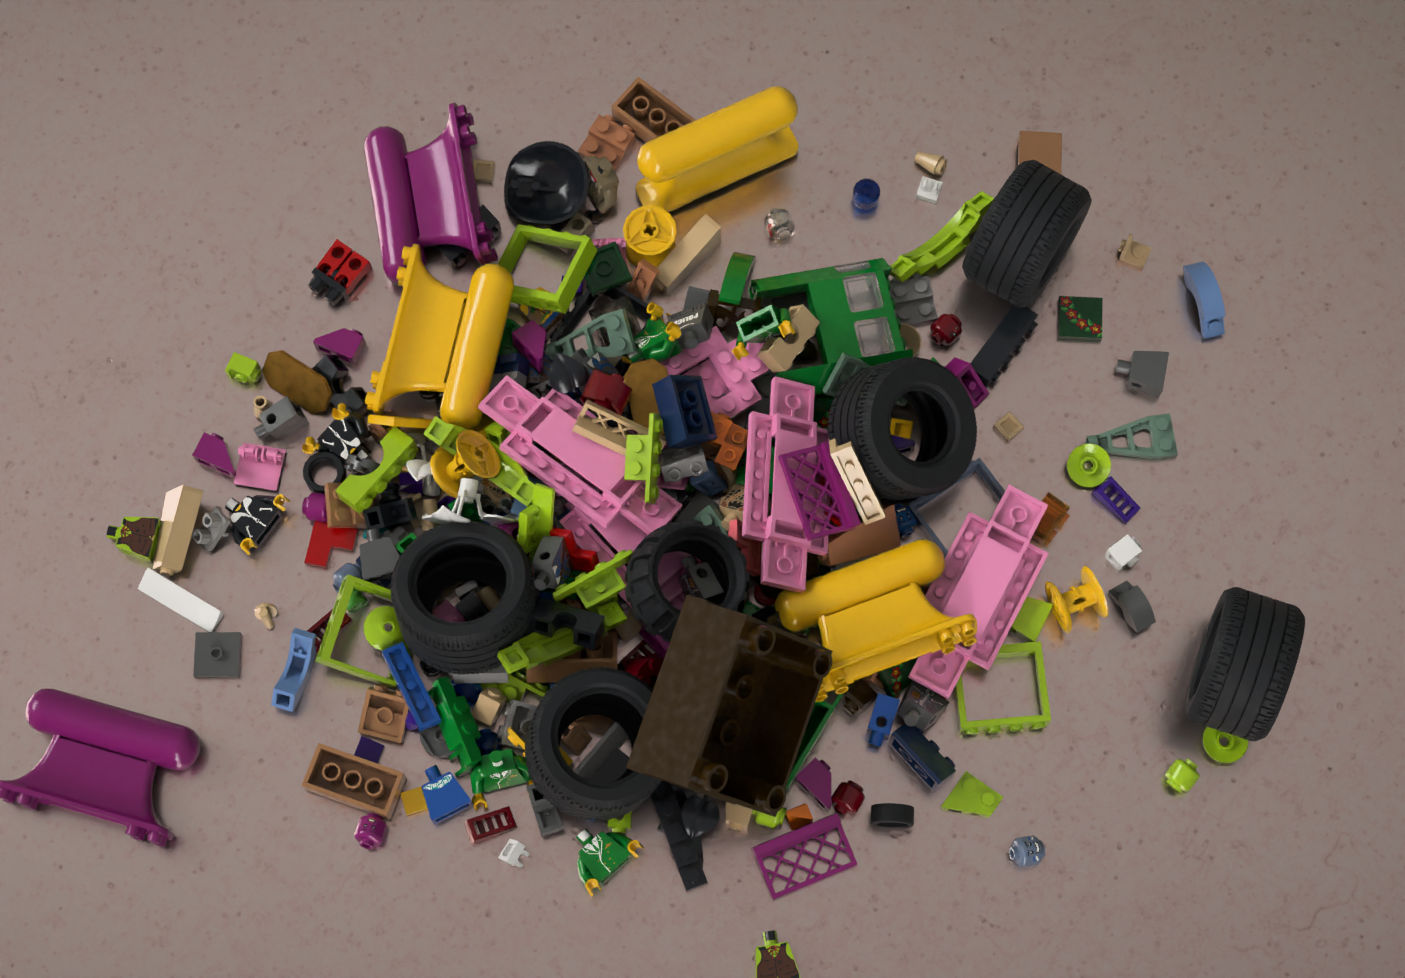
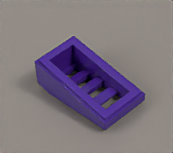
M1112 476L1108 477L1092 491V494L1124 523H1127L1141 509ZM1109 487L1110 490L1105 494L1104 490ZM1116 493L1117 496L1111 500L1110 497ZM1122 499L1124 502L1117 507L1116 504ZM1129 505L1131 508L1124 514L1122 510Z

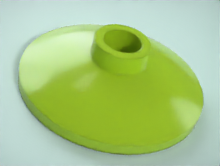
M1082 444L1076 447L1068 457V474L1080 486H1098L1110 474V457L1102 447L1096 444ZM1086 461L1092 463L1090 469H1085L1084 463Z
M381 606L372 610L367 615L363 629L365 638L372 647L383 651L401 642L404 643L405 640L393 607ZM385 624L391 625L390 632L385 630Z
M1206 727L1203 733L1205 751L1212 759L1218 762H1235L1245 754L1248 748V740L1210 727ZM1220 739H1226L1227 746L1221 745Z

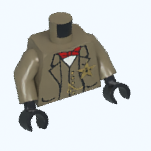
M588 156L582 160L588 172V194L597 209L587 210L584 216L592 217L590 221L598 223L601 220V213L604 214L617 201L619 179L612 168L611 162L606 157Z

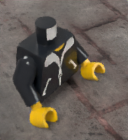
M344 403L338 404V409L333 408L332 417L335 420L318 437L317 443H315L313 437H307L305 439L306 444H302V451L306 454H311L316 449V452H330L343 460H346L348 455H353L354 453L360 459H367L372 454L364 445L371 436L365 417L355 412L351 406L346 409Z
M284 495L246 496L241 503L234 498L227 502L225 509L232 513L230 517L232 524L230 531L235 543L247 555H250L249 549L251 547L258 549L282 517L279 509L285 511L286 508L283 507V504L290 502Z

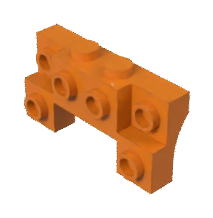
M711 412L718 439L706 443L720 449L714 464L723 465L735 473L747 448L748 430L733 424L730 417L724 413L718 412V414Z

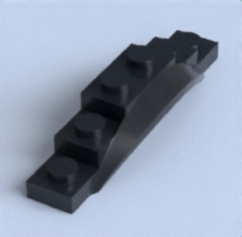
M661 781L650 797L666 835L686 892L708 884L703 871L701 836L698 835L690 838L684 828L682 807L687 797L681 787Z

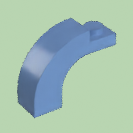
M1204 261L1183 266L1185 286L1192 292L1198 307L1202 337L1205 339L1225 334L1223 317L1226 315L1224 303L1212 270Z
M294 628L292 631L288 659L284 671L273 689L271 706L290 712L294 711L305 690L312 670L317 649L315 646L316 634Z

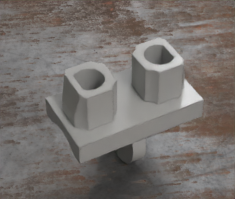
M215 506L211 513H205L202 518V528L195 529L192 538L197 544H203L208 551H213L220 538L228 536L231 532L229 527L231 520L223 514L220 506Z

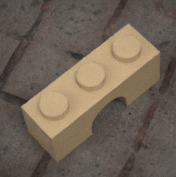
M804 305L789 308L791 324L795 333L787 334L786 341L781 337L767 339L756 354L773 373L790 369L796 355L803 351L806 341L816 332L815 329L820 322Z

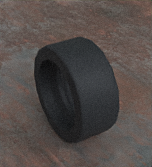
M326 451L310 456L303 467V478L309 489L314 493L325 494V487L318 485L312 479L313 468L321 462H330L337 468V477L332 483H342L346 479V470L340 458Z
M896 803L874 804L871 806L870 824L884 828L912 827L914 825V807Z

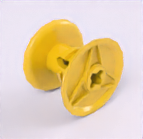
M648 205L633 210L625 219L623 233L626 240V257L636 267L642 259H645L657 268L676 247V224L671 214L661 207Z
M463 430L458 434L456 455L448 451H438L432 455L430 460L431 473L435 481L443 491L454 498L458 496L461 478L473 479L474 475L482 478H493L499 473L501 467L499 456L490 441L482 434L473 430Z
M1083 566L1081 569L1082 585L1076 588L1071 586L1069 591L1060 593L1054 583L1049 581L1045 583L1047 600L1053 604L1051 610L1058 624L1066 633H1070L1072 629L1070 614L1077 611L1082 613L1086 607L1092 605L1099 616L1104 618L1108 616V606L1103 590L1094 573L1087 566Z

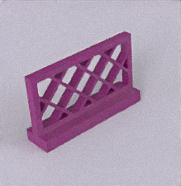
M829 441L778 456L808 541L843 531H852L861 524L851 495L830 455ZM809 453H816L818 458L816 466L806 460ZM793 458L800 462L796 471L789 467L786 459ZM803 464L814 470L810 479L799 473ZM816 473L824 476L826 481L824 486L813 481ZM797 478L808 483L804 492L796 488L795 481ZM810 486L821 491L818 499L807 494ZM824 493L833 500L831 508L820 502ZM804 498L815 504L811 513L803 508ZM818 506L828 512L825 521L814 515ZM831 515L839 518L840 527H834L828 523ZM811 520L822 525L820 532L812 533L810 528Z
M838 813L831 814L751 847L772 899L857 865ZM836 828L841 836L837 845L825 840L828 832ZM824 833V836H823L822 839L819 838V837H816V836H819V835H821V834ZM811 838L821 841L816 854L804 849L807 841ZM842 841L845 846V849L840 847ZM802 842H803V844H802V847H801V848H800V847H798V846H796V845H797V844H799V843H802ZM824 843L836 848L831 860L819 856ZM789 847L800 850L795 863L783 858L786 849ZM838 850L847 852L851 862L844 865L834 862ZM782 851L780 856L775 855V853ZM803 852L815 856L810 869L798 864ZM771 855L779 859L774 872L765 868L762 861L763 858ZM818 858L830 863L825 873L820 874L813 871ZM782 860L794 865L789 878L777 873ZM832 865L838 866L837 868L831 870ZM796 867L808 871L806 880L801 883L792 880ZM767 872L773 874L772 877H771V880H770V878H769ZM811 873L818 875L813 878H810ZM775 876L788 880L784 890L775 893L772 886ZM790 882L796 884L794 886L789 887Z

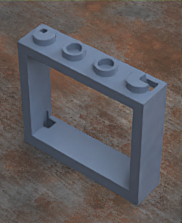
M980 457L975 461L971 460L969 467H967L962 477L946 490L934 495L916 497L909 502L910 505L908 506L917 520V526L928 540L935 542L939 546L944 557L948 553L947 549L918 511L975 473H977L996 500L1000 502L1005 490Z

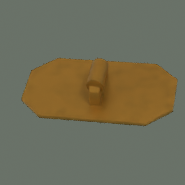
M283 350L269 352L262 369L268 385L284 396H288L310 413L326 411L332 396V390L327 379Z
M655 359L632 363L623 377L624 383L632 388L629 404L633 421L648 429L649 414H659L652 384L668 376L667 368ZM664 429L660 432L663 436H665Z

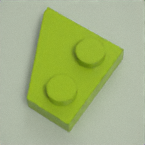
M965 771L941 808L990 817L1003 799V796Z

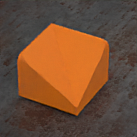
M805 803L789 809L785 813L791 830L813 822L811 812Z

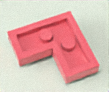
M738 519L731 520L728 537L731 536L737 543L736 546L741 548V554H744L747 561V573L752 577L760 576L761 541L743 538V522Z

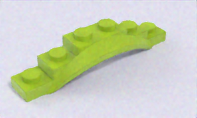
M980 191L972 199L967 200L954 217L932 238L913 251L899 256L897 261L890 266L892 268L890 275L903 283L915 272L922 275L933 265L941 268L971 243L968 236L978 229L982 217L986 214L995 198Z
M435 416L423 434L451 454L456 455L458 434L468 429L454 424H447ZM490 441L499 456L501 467L495 477L487 479L529 507L532 505L533 486L535 484L529 481L525 470L518 462L499 449L500 446Z
M616 601L588 610L605 616V632L603 636H605L606 631L626 623L627 617ZM562 628L557 630L552 638L534 632L514 642L512 646L498 651L497 657L507 673L510 674L524 667L528 670L542 663L546 666L585 647L573 644V630Z

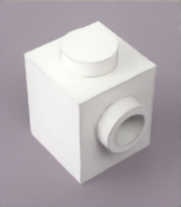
M1127 534L1110 547L1104 556L1120 572L1127 565L1131 568L1140 560L1141 545L1134 537L1131 538Z

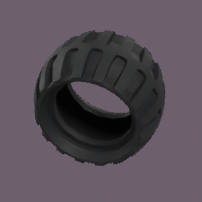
M695 520L672 522L659 527L647 535L634 550L625 574V581L627 583L625 588L627 602L631 603L634 618L641 621L648 633L653 636L659 635L663 637V641L670 643L681 610L675 608L664 597L658 583V565L663 554L678 551L694 555L703 563L707 562L710 565L724 591L714 604L741 613L748 599L747 590L750 587V574L746 570V558L737 548L735 540L731 536L727 537L723 534L720 528L711 524L706 526L703 525V522Z

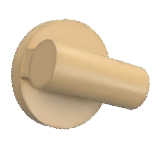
M262 603L255 608V616L263 621L267 629H272L274 627L272 618L277 615V607L270 603Z

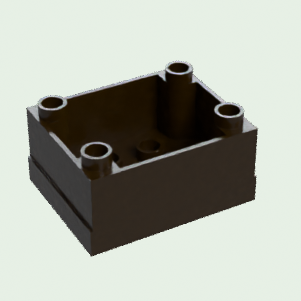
M686 595L626 768L734 805L738 804L776 817L777 812L781 810L786 801L785 788L823 678L831 670V655L833 651L747 614L726 609L704 599Z

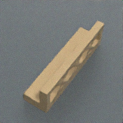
M587 399L572 431L626 456L628 435L626 430L633 429L637 431L638 435H648L649 429ZM589 408L597 412L599 417L591 418L585 415ZM614 420L618 423L619 427L612 428L608 426L606 421ZM660 434L659 441H661L663 449L667 441L665 436Z
M835 438L829 440L830 455L864 524L867 525L885 518V511L851 441L839 446Z

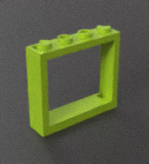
M518 224L498 262V265L506 268L510 273L516 265L527 241L575 249L577 252L556 293L514 285L510 303L566 314L597 252V248L592 239L586 235L579 236L566 231L557 232L549 228L541 229L532 225Z
M347 575L343 577L315 662L376 684L386 685L388 688L396 687L397 684L390 670L387 678L330 658L353 588L392 602L390 589L352 575ZM404 641L403 644H404V646H405V648H406V650H407V652H408V654H409V656H410V651L408 650L409 647L407 646L406 642Z
M1041 641L1003 644L995 659L1022 656L1035 657L1042 715L967 721L961 675L954 687L959 733L965 732V735H976L978 731L987 730V733L993 734L1001 732V729L1009 728L1011 732L1022 731L1023 727H1032L1033 730H1038L1049 725L1051 715Z

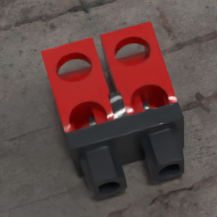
M336 239L317 267L312 271L314 277L308 286L316 294H319L324 287L330 289L324 298L332 305H335L341 298L346 300L365 274L368 275L373 268L370 261Z

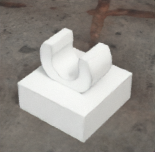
M922 176L916 198L936 204L943 182Z
M509 839L498 859L512 866L522 867L523 864L518 861L520 854L528 857L529 853L523 850L525 845L519 841Z

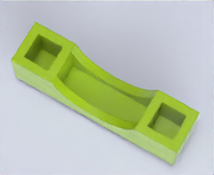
M396 426L380 441L384 451L380 466L367 475L357 476L350 474L335 490L340 500L359 514L372 504L373 499L386 489L389 481L399 475L402 467L407 461L412 460L419 450L415 441Z

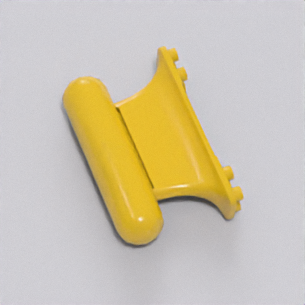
M769 87L646 142L637 154L638 168L645 177L639 180L635 187L642 206L653 205L670 212L796 155L799 145L789 127L798 115V105L795 96L784 87Z
M413 244L412 247L404 246L402 259H404L403 265H406L407 268L399 266L396 279L399 280L398 285L403 286L381 372L372 371L370 383L373 384L372 388L376 389V392H367L365 404H367V409L373 410L375 415H382L388 403L401 394L413 391L442 392L443 397L440 405L441 419L447 424H454L472 430L480 424L484 412L478 409L481 401L489 394L514 290V279L506 268L498 264H485L474 272L468 293L459 291L441 283L428 272L422 262V252L419 244Z
M928 539L916 540L806 581L805 591L802 593L783 590L778 594L774 607L779 612L782 625L792 632L803 631L818 625L823 647L833 651L831 655V670L823 678L815 702L825 700L827 698L826 693L835 690L836 694L845 693L849 689L848 684L853 683L855 680L927 653L942 650L943 654H949L955 650V644L963 642L964 646H971L976 643L977 620L973 614H965L958 617L945 615L927 600L920 588L940 578L945 569L946 561L944 554L935 542Z

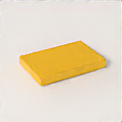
M368 415V423L396 427L427 429L433 420L416 417Z

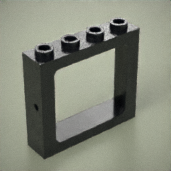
M587 285L584 295L580 294L577 297L573 310L571 312L568 311L564 315L562 325L559 329L555 328L551 333L550 343L559 341L571 334L601 295L639 317L646 324L648 318L652 316L647 312L649 304L620 286L592 296ZM646 324L644 325V327L641 329L640 332H642L643 330H645ZM621 357L615 368L624 377L631 363H624Z

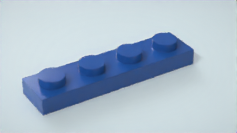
M403 642L383 650V658L419 731L421 732L441 723V718Z

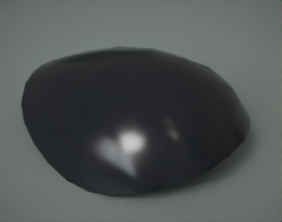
M543 141L525 147L512 158L506 172L504 184L506 209L516 218L538 224L559 223L573 217L581 209L587 197L589 181L586 165L575 150L563 143Z

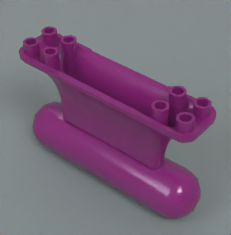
M455 102L449 104L448 122L443 132L431 143L414 151H407L403 134L390 126L378 127L372 130L365 138L364 151L383 269L387 278L393 283L398 284L399 280L396 279L399 266L407 268L406 265H403V247H412L413 244L420 245L422 262L425 268L426 260L423 247L440 244L457 245L470 250L482 266L498 261L495 248L491 249L489 242L494 241L493 231L487 228L485 221L482 222L471 149V146L478 142L475 132H471L469 127L474 125L473 116L471 113H467L464 104L460 106Z
M40 689L32 694L26 703L25 715L27 722L32 729L52 735L53 738L40 762L30 772L14 780H0L1 800L14 804L18 796L16 802L28 809L36 810L39 802L127 826L125 834L130 835L131 838L144 841L147 833L149 834L148 841H151L154 845L165 847L167 840L173 839L174 833L162 826L154 812L152 803L154 774L157 766L171 770H184L194 764L200 751V741L196 732L184 725L56 689Z

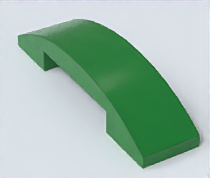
M739 252L732 254L718 301L740 305L750 270L752 271L756 256Z

